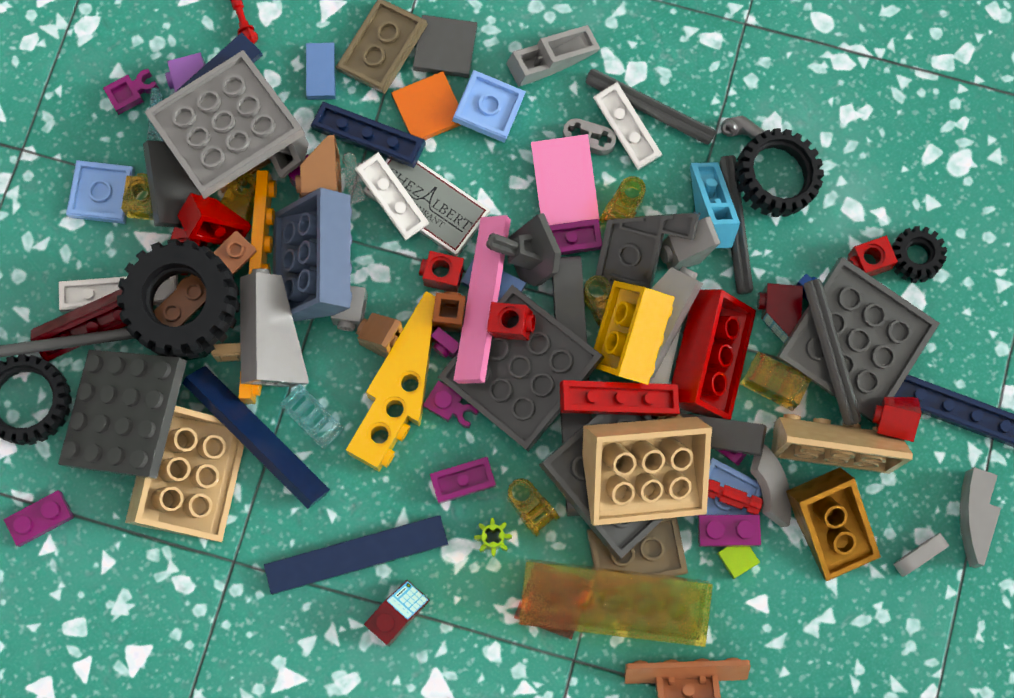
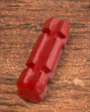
M709 479V498L715 499L717 497L719 502L740 510L744 507L748 513L759 514L763 504L762 498L754 495L748 497L746 492L728 485L722 487L720 482Z

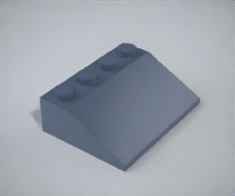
M320 187L275 212V222L273 225V274L282 275L294 322L333 316L350 308L352 301V292L350 291V275L352 272V264L350 262L352 208L351 195Z

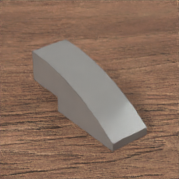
M586 25L541 38L537 45L513 51L506 64L518 87L562 71L595 54L600 50V47L589 26Z
M976 467L965 472L960 500V528L968 564L973 568L985 565L1001 510L1000 507L990 504L998 475Z

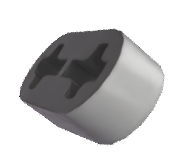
M577 118L570 119L564 125L563 138L571 137L572 133L570 131H574L575 128L580 129L581 135L588 134L590 152L593 154L608 155L615 148L616 135L608 127ZM602 136H606L608 142L604 144V147L599 146V140H597L601 139Z
M938 533L900 558L893 565L900 575L904 577L942 552L949 544L942 534Z

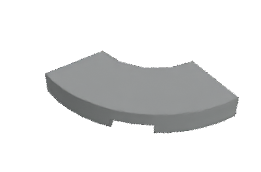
M764 444L762 456L754 455L750 472L757 479L761 488L763 498L762 513L780 527H788L791 520V504L786 493L787 490H790L789 484L779 460L770 448Z

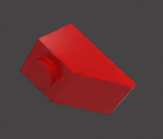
M190 193L177 215L188 238L219 245L235 231H238L245 238L252 227L248 221L217 199L210 197L204 199L202 195Z
M884 397L882 406L876 405L872 422L877 423V433L914 442L922 414L919 398Z

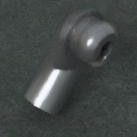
M745 116L731 117L725 119L721 124L722 133L726 136L745 134L753 139L758 134L764 132L762 128Z

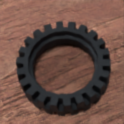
M776 128L771 132L766 130L758 134L744 147L737 158L738 161L734 169L737 171L734 175L735 182H740L737 189L739 193L744 191L745 195L742 198L745 202L749 200L753 202L750 206L754 210L761 208V214L767 215L771 213V217H779L780 215L786 217L792 213L795 214L806 207L817 196L818 190L822 187L823 181L820 179L824 176V170L819 169L823 165L822 160L815 158L819 154L816 148L810 150L808 147L812 143L808 139L802 142L801 134L796 133L792 136V130L785 129L781 132V128ZM766 148H776L786 151L796 159L804 177L803 187L799 194L792 198L783 199L771 195L762 188L756 179L753 168L754 160L759 152Z
M21 354L17 358L10 356L6 358V362L0 360V389L10 377L21 372H34L42 375L49 382L53 392L51 408L38 424L28 428H15L7 425L0 418V438L18 445L37 444L36 441L43 442L47 440V436L50 434L54 436L58 432V426L63 427L65 424L64 417L65 415L69 416L71 409L68 406L72 404V397L69 395V392H71L70 386L66 383L67 380L64 375L51 363L33 355Z

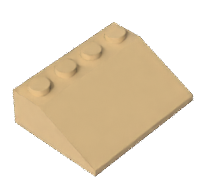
M175 406L157 479L136 477L125 523L222 542L244 445L215 416Z
M784 414L783 417H779L774 422L771 451L780 459L890 474L911 461L913 453L904 440L878 434L876 426L870 430L862 429L858 423L850 426L844 423L842 426L831 424V420L824 418H814L813 422L801 420V416L795 414Z
M698 417L583 426L582 457L591 524L596 526L707 514L712 427Z

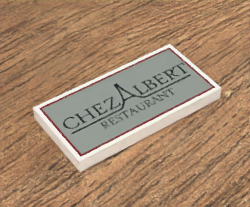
M387 158L385 162L429 222V225L419 232L457 257L478 230L481 217H487L490 214V209L419 160L415 167L412 168ZM365 187L363 189L364 194L376 201L369 189Z

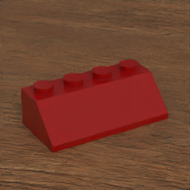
M722 289L700 290L688 313L671 384H678L679 408L707 417L731 420L756 310Z

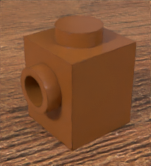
M452 291L436 292L432 319L434 330L440 327L443 331L462 332L466 296Z

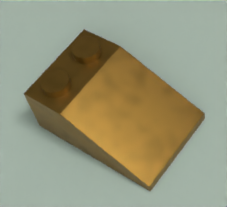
M841 467L786 491L797 523L826 581L881 557L855 478Z

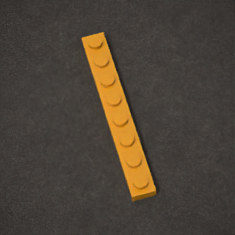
M257 170L251 245L256 248L257 252L250 258L248 274H251L253 269L259 268L269 269L271 274L270 264H267V253H272L273 239L272 236H269V227L274 225L275 210L271 208L272 198H276L277 182L272 179L268 170ZM240 372L238 398L244 404H256V396L261 395L262 385L241 384Z

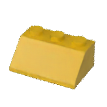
M614 280L594 345V349L604 356V359L596 369L648 385L650 377L655 370V361L664 340V331L668 318L672 314V305L675 297L646 287Z

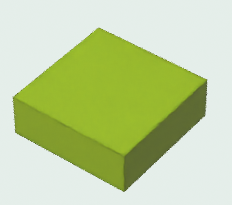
M726 547L717 553L733 579L760 563L751 547Z

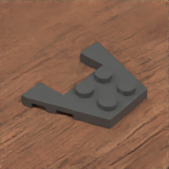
M691 212L607 220L595 277L612 287L615 280L651 289L664 233L694 240L700 213Z

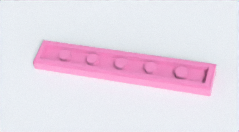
M507 215L481 217L453 379L458 384L485 383L492 335L487 332L491 302H498L505 260L504 254L487 248L486 242L492 233L508 238L511 219Z

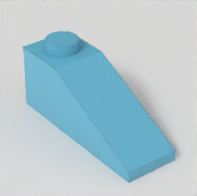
M691 163L690 173L695 212L700 213L699 220L711 217L720 240V244L716 248H732L740 221L719 163Z

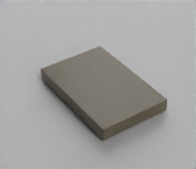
M377 0L336 65V69L386 94L426 29L427 21L390 2Z
M677 517L663 519L626 555L616 560L592 529L587 530L598 591L688 574Z

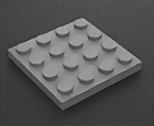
M244 50L144 112L204 199L305 135L302 127Z

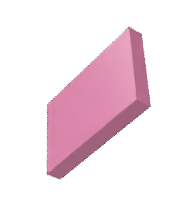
M588 134L531 142L540 214L544 213L548 224L556 225L593 219L600 220Z

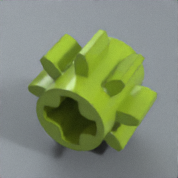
M491 518L490 525L486 527L481 523L478 524L482 535L474 536V540L482 541L483 545L479 549L481 553L487 548L491 550L492 557H495L497 549L508 550L504 540L512 539V535L504 534L503 530L506 528V522L498 526L495 524L494 518ZM488 531L492 534L496 531L499 532L498 539L500 542L498 544L494 541L490 544L487 543L488 536L486 533Z

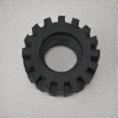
M914 226L912 231L910 228L905 229L903 234L900 233L892 245L898 260L894 272L897 275L900 272L904 275L901 279L906 281L910 277L911 283H916L919 279L922 283L926 282L928 278L932 279L946 261L947 256L944 255L947 252V248L942 247L944 243L943 238L936 239L938 235L936 231L931 235L928 233L930 228L924 227L920 231V226ZM914 245L923 247L928 253V261L923 264L914 263L907 255L908 248Z

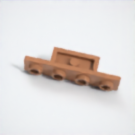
M235 231L213 253L224 262L234 275L257 251L238 231ZM192 274L185 277L177 285L176 290L154 310L157 319L170 327L184 325L205 304L206 288L204 284Z
M702 658L687 662L671 659L656 663L639 660L625 665L624 680L625 684L655 683L657 698H721L719 681L747 680L750 671V660L728 658L710 661Z

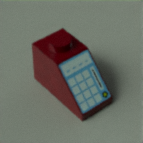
M767 283L763 292L758 293L757 309L762 310L761 319L785 343L802 316L803 286Z
M406 580L379 606L364 625L390 647L430 600L411 582Z

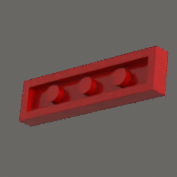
M563 380L559 383L561 413L677 416L680 414L678 384L649 383L647 385L643 383Z

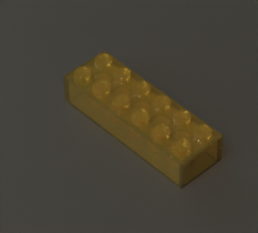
M525 558L518 622L521 625L706 647L713 584L707 580Z

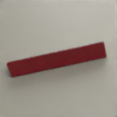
M119 289L33 328L30 340L35 341L114 330L127 326L122 322L119 315L122 308L117 305V296L122 295V290ZM78 347L39 352L44 360L50 361Z

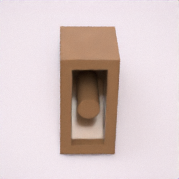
M371 313L368 320L364 318L359 324L356 334H358L357 339L361 346L386 359L401 334L403 327L401 321Z

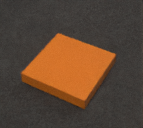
M443 71L391 92L406 129L411 135L427 140L461 126L452 121L459 104Z

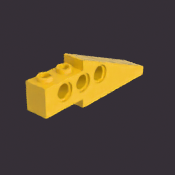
M427 291L424 293L367 389L366 394L374 403L346 448L348 455L380 472L383 466L387 468L396 453L392 449L398 440L402 442L410 430L411 426L408 425V422L410 421L418 426L421 425L432 346L431 335L434 332L432 319L436 297ZM409 379L416 380L419 383L416 390L411 392L405 391L402 388L403 383ZM392 405H401L404 408L403 413L398 417H390L387 414L388 409ZM378 430L388 432V438L383 443H375L372 439L374 433Z

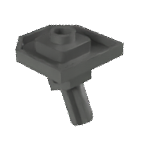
M544 213L534 216L508 238L495 233L489 235L486 242L487 248L507 255L508 263L514 265L520 280L532 286H540L558 273L561 250Z

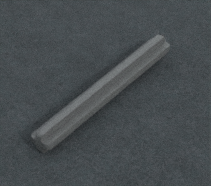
M591 69L586 77L588 85L603 91L618 82L633 108L706 145L711 143L715 135L713 128L596 69Z
M734 155L721 157L720 167L740 221L731 248L735 283L738 294H748L753 291V282L741 192L739 193L737 189L739 182H735L734 177L737 173L734 170L737 161Z
M814 279L804 283L805 292L843 422L847 426L861 422V415L820 279Z

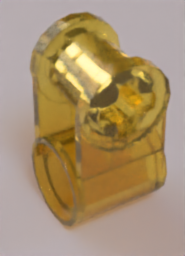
M246 172L230 182L224 197L220 201L249 223L254 209L256 180L252 174ZM247 183L250 185V188H249V189H248V188H244V189L241 191V189H240L241 185H242V186H246Z
M636 176L625 178L605 207L599 222L604 224L609 219L636 217L646 192L643 180ZM628 188H635L640 195L631 198L624 191Z
M595 275L590 277L584 285V302L600 328L612 286L605 277ZM591 286H599L603 290L604 295L594 297L590 294L589 288Z
M520 478L512 481L509 485L507 499L535 537L539 536V531L552 520L557 521L560 519L552 505L542 497L529 480ZM524 486L529 492L528 499L525 501L516 500L512 495L514 487ZM542 513H545L540 519L534 521Z

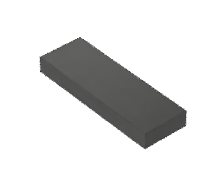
M680 413L683 418L698 417L712 427L711 449L762 456L767 430L766 425Z

